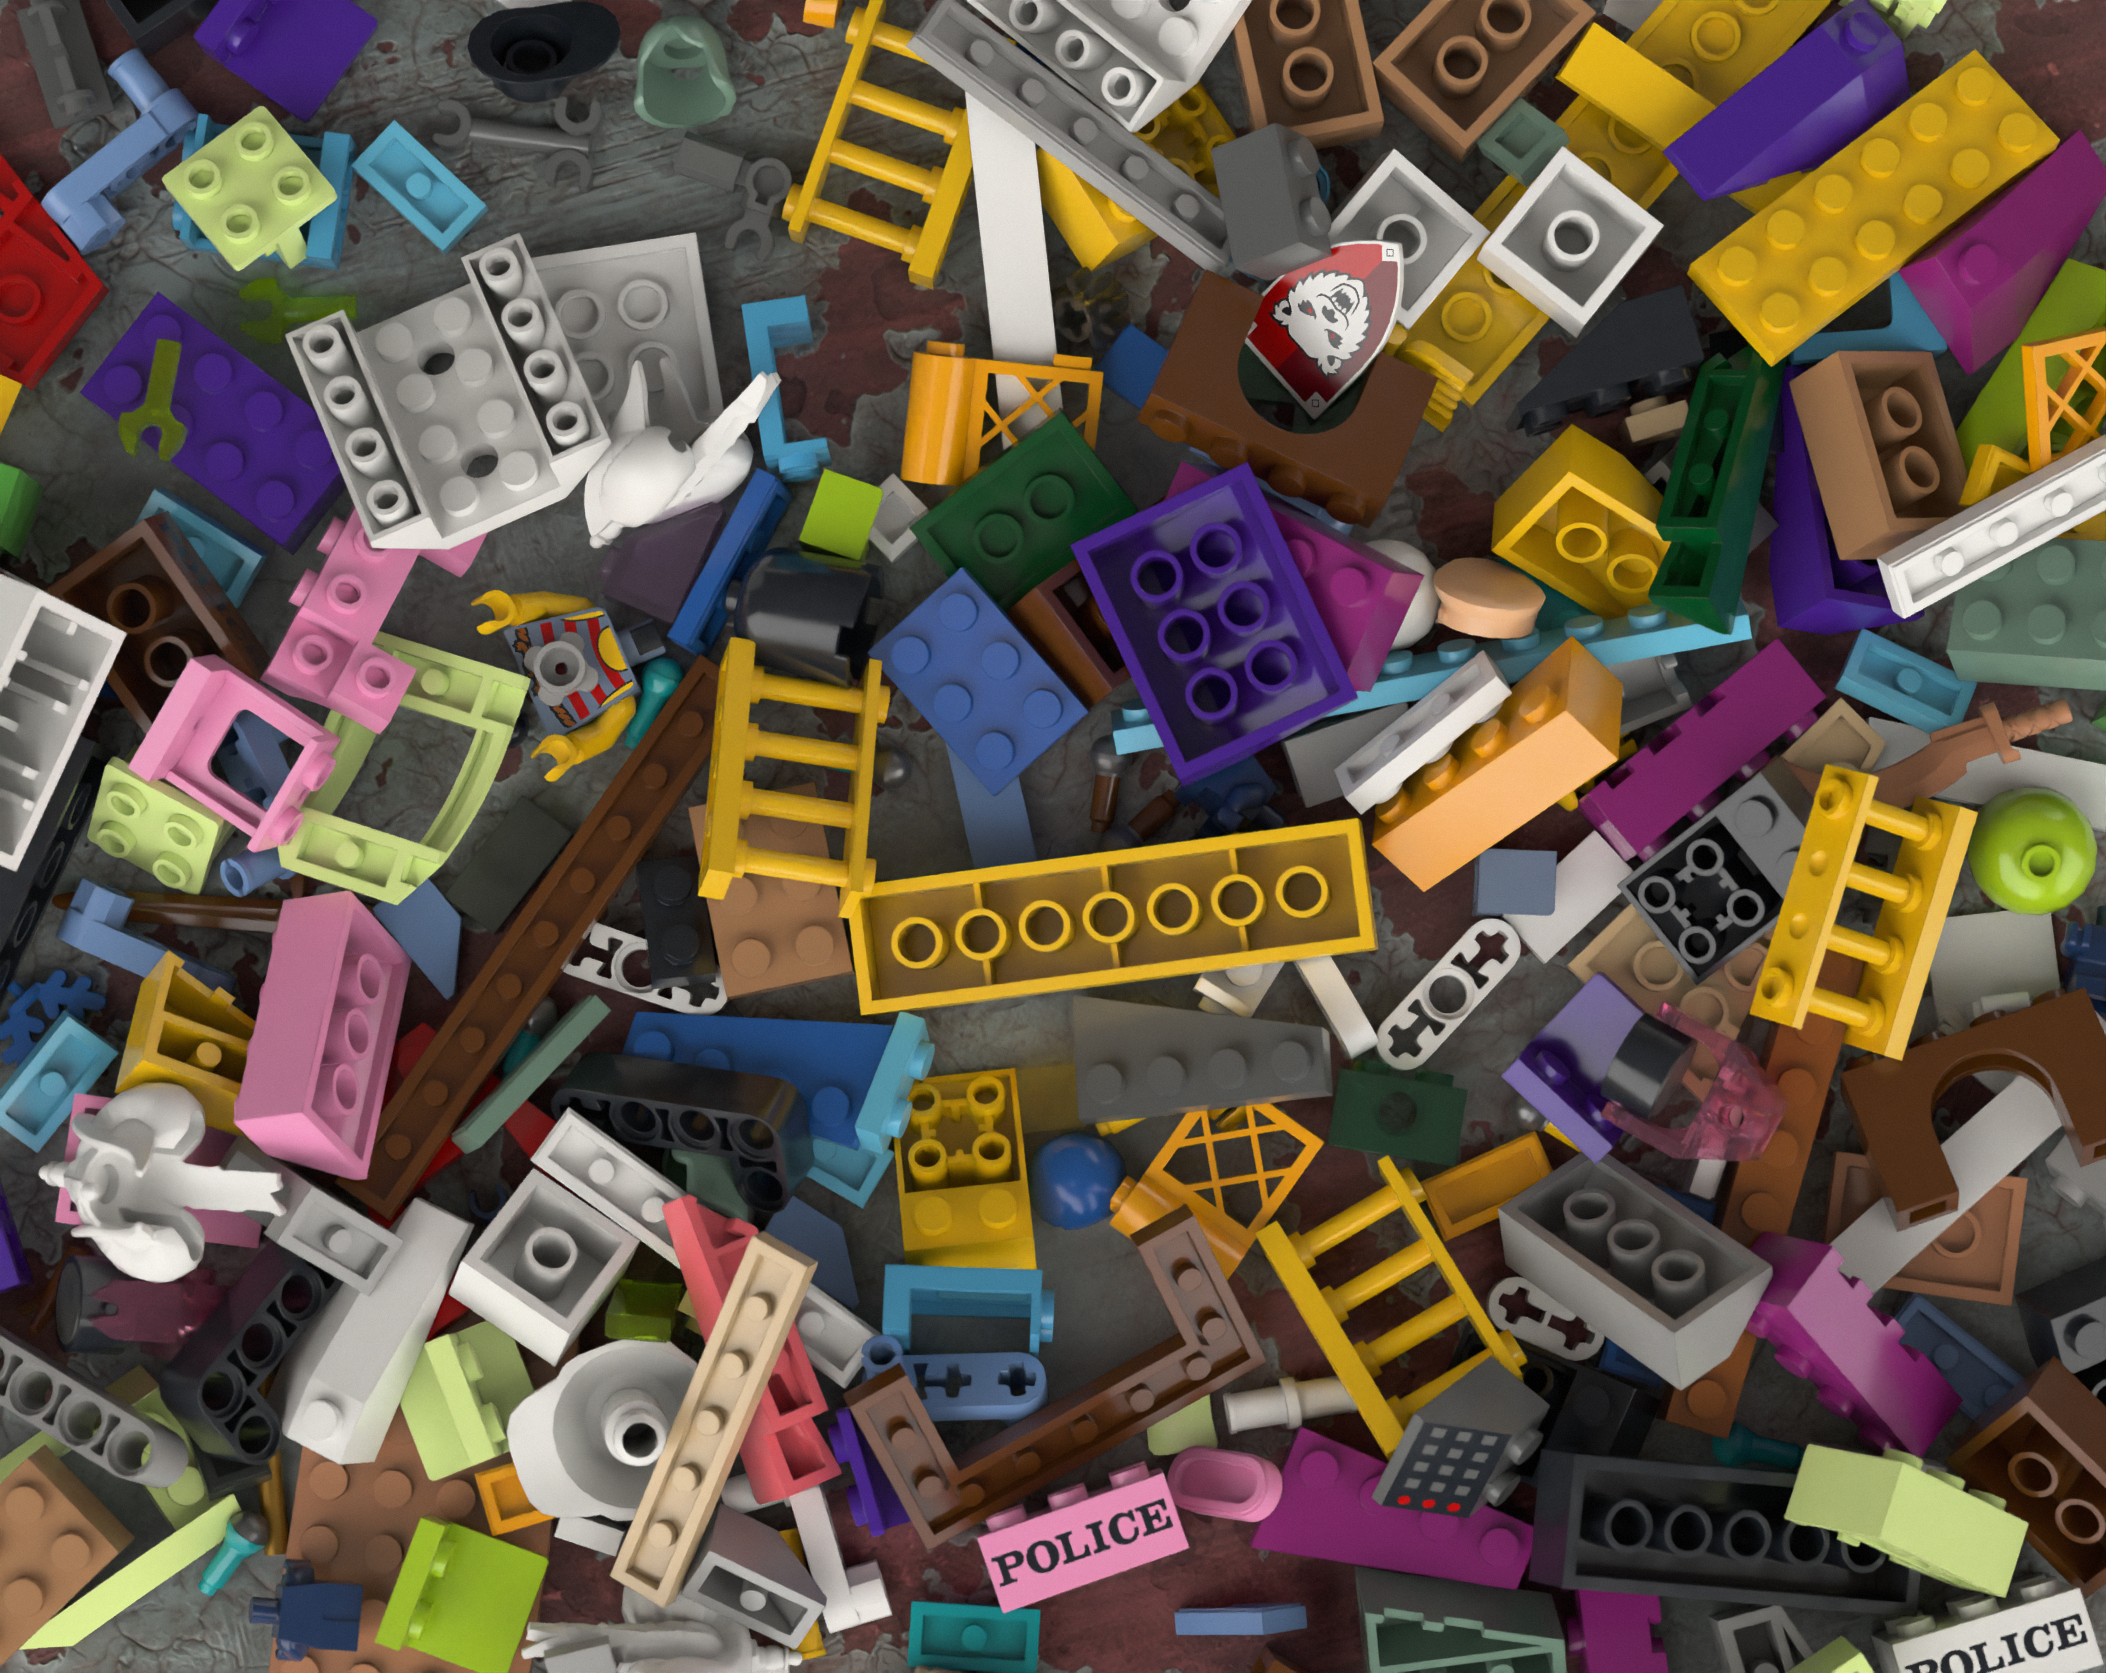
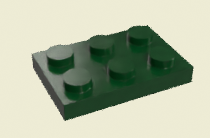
M1060 407L908 524L909 529L948 578L954 575L961 567H966L1006 613L1037 585L1076 559L1070 546L1071 544L1138 513L1139 510Z

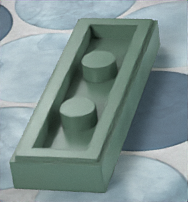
M589 995L577 1002L451 1133L452 1137L450 1139L465 1154L480 1148L611 1010L596 995Z

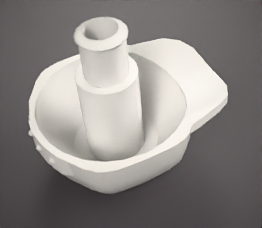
M636 1335L579 1354L562 1367L557 1378L547 1382L522 1399L509 1415L506 1434L520 1483L529 1502L542 1514L558 1518L603 1515L613 1521L633 1520L657 1461L664 1451L666 1440L698 1366L694 1358L658 1335Z

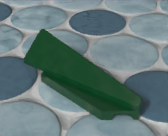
M1748 344L1728 359L1719 352L1700 367L1655 526L1662 540L1671 541V544L1648 593L1651 603L1725 635H1731L1733 632L1787 360L1786 356L1770 367L1751 344Z

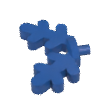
M63 969L55 970L45 984L36 981L28 990L17 980L13 981L7 987V990L17 1000L7 1010L10 1018L0 1025V1040L7 1039L12 1035L14 1044L3 1051L1 1055L2 1061L7 1064L17 1061V1066L19 1067L38 1043L32 1039L31 1032L40 1033L46 1029V1022L43 1019L29 1016L27 1013V1009L36 1000H42L45 1015L48 1018H57L61 1013L59 1004L67 1005L71 1015L81 1021L86 1016L85 1009L103 1010L107 1005V998L101 993L88 991L92 986V980L88 976L79 977L71 988L64 987L63 985L68 979V973Z

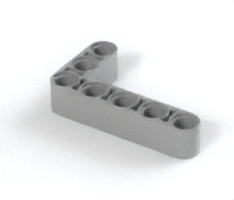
M0 1326V1359L4 1355V1365L0 1372L1 1406L117 1477L155 1488L168 1487L179 1480L188 1463V1449L184 1440L176 1432ZM53 1384L51 1399L45 1405V1394L50 1385ZM101 1413L102 1422L100 1428L97 1431V1433L93 1435V1425L95 1419ZM150 1443L151 1454L148 1461L142 1466L143 1451Z

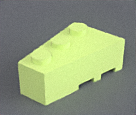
M1807 1444L1784 1516L1785 1519L1804 1526L1811 1525L1839 1531L1837 1540L1858 1547L1861 1541L1890 1555L1889 1560L1955 1587L2006 1598L2029 1524L2004 1511L2007 1503L2006 1500L1974 1489H1969L1968 1493L1963 1491L1965 1485L1963 1479L1934 1469H1927L1926 1473L1922 1472L1923 1460L1902 1451L1885 1448L1883 1457L1879 1458Z

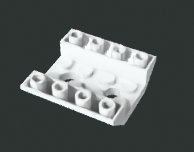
M1169 0L966 1L1129 132L1136 133L1198 83L1252 0H1190L1189 4L1180 11H1175L1171 7Z
M520 233L461 258L471 283L356 333L343 309L285 334L373 548L451 549L565 499L612 444ZM450 353L455 356L452 366L446 372L438 375H429L423 372L426 362L435 354ZM482 455H493L498 458L496 468L489 475L481 478H473L467 475L468 466L475 458Z

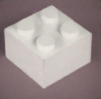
M1562 146L1486 241L1476 260L1577 338L1653 243L1664 225Z
M533 1168L463 1258L448 1294L555 1367L623 1277L640 1240Z

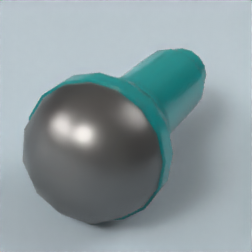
M244 1510L236 1513L229 1519L225 1530L224 1544L202 1573L203 1578L198 1583V1588L201 1592L208 1596H213L218 1589L225 1586L244 1558L250 1557L251 1554L264 1549L269 1541L270 1528L267 1520L260 1513Z

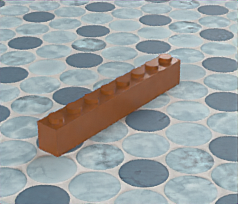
M1826 949L1815 986L1855 999L1865 961ZM1808 1011L1802 1029L1774 1021L1770 1022L1712 1223L1714 1227L1748 1250L1751 1249L1763 1231L1787 1235L1847 1027L1846 1023ZM1744 1329L1731 1355L1681 1391L1667 1381L1656 1418L1728 1440L1757 1336Z

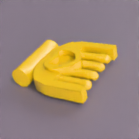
M1395 323L1382 352L1438 378L1422 418L1441 432H1444L1454 418L1453 410L1458 406L1457 401L1462 398L1461 392L1466 390L1467 384L1472 380L1475 373L1430 343L1423 340L1405 342L1407 338L1406 330L1402 325ZM1372 364L1367 368L1366 373L1369 371Z

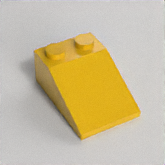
M1571 424L1494 503L1491 551L1605 620L1628 616V611L1634 607L1653 604L1648 597L1649 589L1671 544V541H1663L1655 528L1663 496L1622 454Z

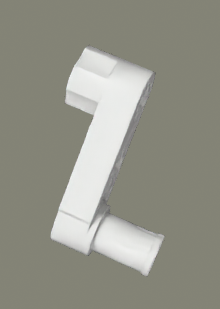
M747 1473L726 1480L721 1491L723 1503L742 1514L782 1502L785 1503L787 1508L792 1506L812 1578L827 1597L826 1606L822 1612L830 1634L892 1615L887 1590L877 1560L874 1559L846 1568L822 1483L788 1498L760 1505L754 1498Z

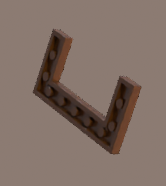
M1187 1204L1129 1235L1178 1333L955 1458H951L900 1363L842 1394L928 1551L1267 1362L1195 1215Z

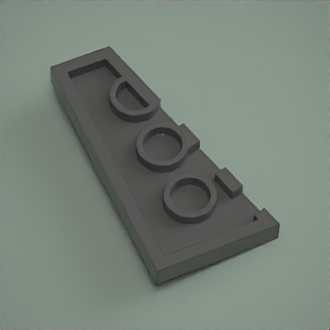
M1072 995L1078 1120L1086 1125L1333 1096L1329 1032L1322 1027Z

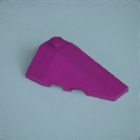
M2080 129L2069 134L2059 142L2054 152L1898 270L1967 375L1977 371L2018 338L2106 195V168Z

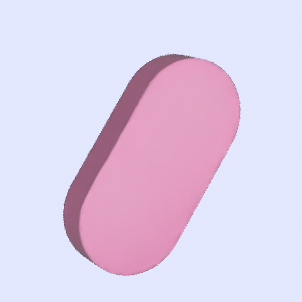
M1191 1446L1186 1448L1174 1459L1167 1476V1485L1173 1502L1177 1506L1197 1514L1245 1522H1257L1269 1516L1276 1508L1282 1493L1281 1474L1276 1465L1271 1461L1250 1453L1211 1447Z

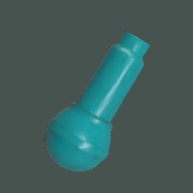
M664 656L655 657L649 660L641 671V690L643 693L637 704L636 714L626 729L627 737L624 745L629 748H636L665 706L666 701L668 702L685 677L682 667L671 658Z
M1735 1421L1732 1423L1728 1440L1713 1436L1711 1439L1714 1456L1719 1462L1727 1466H1737L1743 1463L1749 1464L1751 1461L1788 1469L1800 1468L1806 1449L1800 1448L1795 1443L1756 1436L1755 1432L1750 1431L1746 1426Z

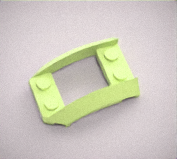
M378 631L372 645L417 669L398 706L476 730L461 771L441 811L420 843L332 816V813L359 772L377 733L331 709L323 727L341 738L331 755L336 759L335 767L329 778L317 791L310 790L299 809L304 814L301 826L284 846L278 845V853L282 868L397 906L444 864L473 821L502 763L531 679Z
M138 1365L104 1389L176 1432L186 1444L188 1463L183 1475L177 1482L163 1488L141 1484L174 1533L65 1610L61 1608L19 1650L73 1647L128 1606L221 1543L226 1536L227 1522L236 1513L242 1511L233 1493L209 1501L184 1429L165 1407L160 1397L159 1384L141 1365ZM101 1413L95 1419L93 1425V1435H95L100 1428L102 1422ZM40 1431L0 1460V1483L27 1457L45 1444L58 1458H61L72 1449L44 1431ZM150 1443L143 1451L142 1466L145 1465L151 1454Z

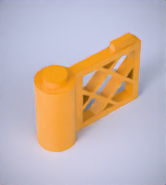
M2106 326L2021 345L2030 472L2035 473L2083 447L2087 442L2090 443L2101 437L2095 429L2106 413V380L2091 365L2106 344ZM2081 349L2079 354L2075 352V350ZM2058 354L2071 367L2054 392L2046 382L2045 357ZM2084 378L2098 393L2084 416L2081 417L2068 405V402ZM2061 416L2075 430L2062 451L2051 454L2050 431Z
M927 340L926 352H913L900 479L927 484L958 486L978 470L980 448L1000 431L1006 435L1012 444L1018 440L1007 426L1037 402L1047 416L1053 413L1042 397L1062 381L1088 383L1086 409L1071 422L1076 428L1084 422L1083 437L1095 451L1104 372L1091 370L1092 357L1054 353L1052 366L964 356L965 344ZM988 373L1016 376L1031 395L1002 420L986 401ZM1026 377L1051 380L1036 391ZM985 410L996 425L982 435Z
M1272 1103L1245 1106L1249 1127L1218 1133H1211L1208 1110L1186 1113L1140 1180L1137 1182L1127 1175L1110 1199V1210L1115 1215L1109 1222V1225L1131 1240L1130 1234L1187 1204L1195 1215L1226 1280H1228L1256 1240L1255 1233L1263 1229L1324 1144V1140ZM1253 1108L1274 1123L1256 1126ZM1201 1116L1204 1135L1185 1138ZM1285 1130L1306 1145L1291 1166L1264 1171L1258 1134ZM1250 1135L1257 1172L1219 1178L1213 1141ZM1205 1143L1212 1180L1185 1184L1165 1170L1164 1167L1178 1147ZM1284 1176L1272 1194L1268 1196L1266 1179ZM1258 1180L1262 1208L1250 1225L1246 1227L1225 1212L1221 1186ZM1213 1188L1216 1205L1196 1191Z

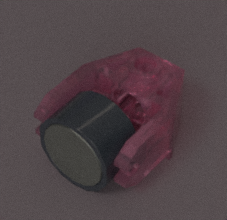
M1662 1002L1655 1015L1645 1012L1637 1020L1615 1054L1600 1091V1095L1612 1101V1103L1607 1102L1600 1116L1672 1158L1759 1161L1789 1106L1779 1088L1759 1064L1755 1053L1746 1044L1669 1002ZM1699 1041L1705 1044L1715 1057L1720 1073L1691 1126L1683 1129H1664L1653 1123V1121L1664 1110L1681 1083ZM1738 1105L1743 1110L1744 1120L1740 1127L1735 1128L1730 1121V1112Z
M71 1255L67 1257L62 1266L56 1289L54 1320L59 1348L66 1353L120 1355L124 1353L130 1341H141V1353L171 1361L233 1285L216 1281L217 1270L195 1268L181 1278L170 1282L156 1283L126 1274L119 1270L105 1256Z

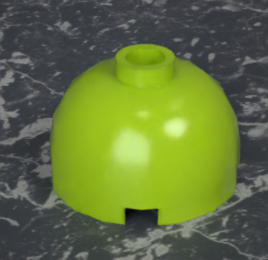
M2034 786L2035 788H2022L2016 791L2011 789L1996 795L1978 812L1968 844L1967 859L1972 877L1993 903L2016 914L2042 916L2064 909L2084 893L2095 873L2097 842L2091 823L2069 797L2049 787Z

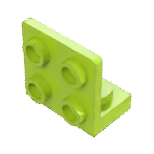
M430 1513L420 1517L374 1642L397 1651L408 1646L478 1673H509L549 1565V1559L539 1553Z

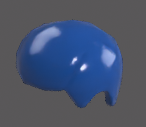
M1087 1131L1068 1132L1045 1142L1035 1150L1026 1169L1031 1206L1041 1220L1054 1227H1062L1064 1230H1079L1097 1224L1112 1216L1114 1212L1110 1210V1199L1127 1176L1125 1160L1111 1141Z

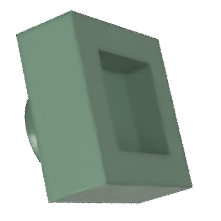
M1521 97L1477 141L1484 156L1526 188L1540 175L1561 147H1566L1570 143L1564 129Z

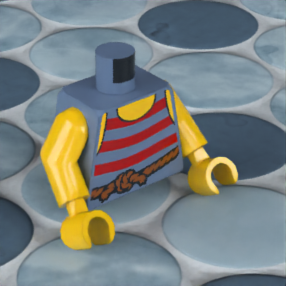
M491 590L475 598L471 602L472 606L486 604L493 610L495 620L485 622L476 627L479 633L488 635L508 624L514 626L503 632L521 674L531 679L528 691L547 733V737L531 752V758H535L541 753H548L558 763L544 778L549 782L557 781L573 764L577 765L612 748L636 714L635 699L643 693L632 667L666 653L653 619L649 618L617 632L605 606L596 607L587 597L549 591L508 595L501 590ZM563 633H577L585 642L583 654L588 665L595 668L598 672V684L590 692L579 690L565 696L560 705L548 706L538 697L540 685L535 673L525 667V654L533 646L544 647L551 642L559 641ZM564 663L558 664L555 668L558 675H564L568 670L567 665Z

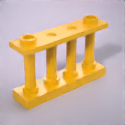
M870 0L867 9L857 6L854 10L845 38L846 43L853 45L850 57L804 185L792 184L783 208L782 219L790 221L788 231L791 241L803 244L809 225L812 222L901 253V260L910 263L908 269L909 281L933 290L974 177L967 107L962 109L955 106L953 112L862 81L874 46L929 64L906 47L914 32L883 22L887 11L886 1ZM1006 38L1017 47V41ZM854 104L943 135V142L953 145L945 168L934 165L931 171L841 140L852 105ZM833 163L922 194V201L931 204L924 227L913 224L911 229H907L820 199L831 164Z
M730 637L719 670L698 896L723 900L732 877L742 878L744 872L841 887L838 917L851 919L861 896H871L876 874V859L866 858L877 723H885L890 702V686L880 685L882 660L869 659L858 687L845 689L819 681L764 673V666L754 665L756 643L748 639ZM761 698L855 713L853 745L759 730L758 723L748 722L750 703L758 704ZM755 756L850 770L848 802L753 788V781L743 780L745 761L753 762ZM749 814L846 828L843 861L748 847V840L738 838L739 819L747 820Z
M1825 764L1749 1014L1802 1029L1807 1011L1847 1024L1842 1043L1902 1061L1978 812L1916 796L1912 811L1909 812L1872 799L1879 777ZM1864 824L1903 837L1892 874L1853 861ZM1845 886L1884 899L1873 936L1834 924ZM1826 949L1865 961L1855 999L1815 986Z
M1389 1155L1377 1161L1381 1177L1386 1183L1385 1187L1301 1236L1298 1231L1286 1236L1277 1220L1256 1232L1255 1235L1260 1248L1387 1460L1390 1462L1416 1411L1490 1356L1523 1382V1376L1519 1367L1527 1363V1359L1508 1329L1497 1334L1423 1213L1419 1203L1426 1200L1427 1196L1410 1167L1406 1166L1398 1171ZM1401 1208L1419 1240L1335 1290L1329 1285L1319 1291L1307 1269L1316 1265L1314 1258L1396 1209ZM1434 1262L1453 1294L1366 1345L1361 1340L1352 1345L1340 1326L1342 1322L1349 1319L1347 1312ZM1467 1316L1486 1349L1399 1400L1394 1395L1385 1401L1373 1381V1378L1382 1374L1380 1367Z

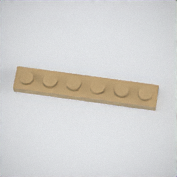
M764 1231L751 1237L670 1430L664 1451L657 1461L610 1574V1577L662 1608L674 1603L818 1265L816 1260Z

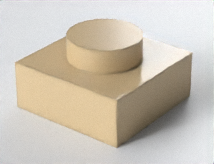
M1666 395L1632 405L1630 407L1632 416L1625 418L1618 427L1625 452L1681 435L1689 409L1687 401L1682 400L1669 404Z

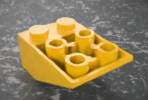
M1198 81L1196 85L1136 133H1131L1216 197L1220 198L1211 149L1237 138L1201 82ZM1040 147L1036 151L1041 203L1087 275L1137 250L1159 236Z
M1015 1068L926 1077L923 1081L915 1079L907 1098L908 1101L912 1102V1111L907 1128L900 1139L893 1137L906 1265L1037 1270Z

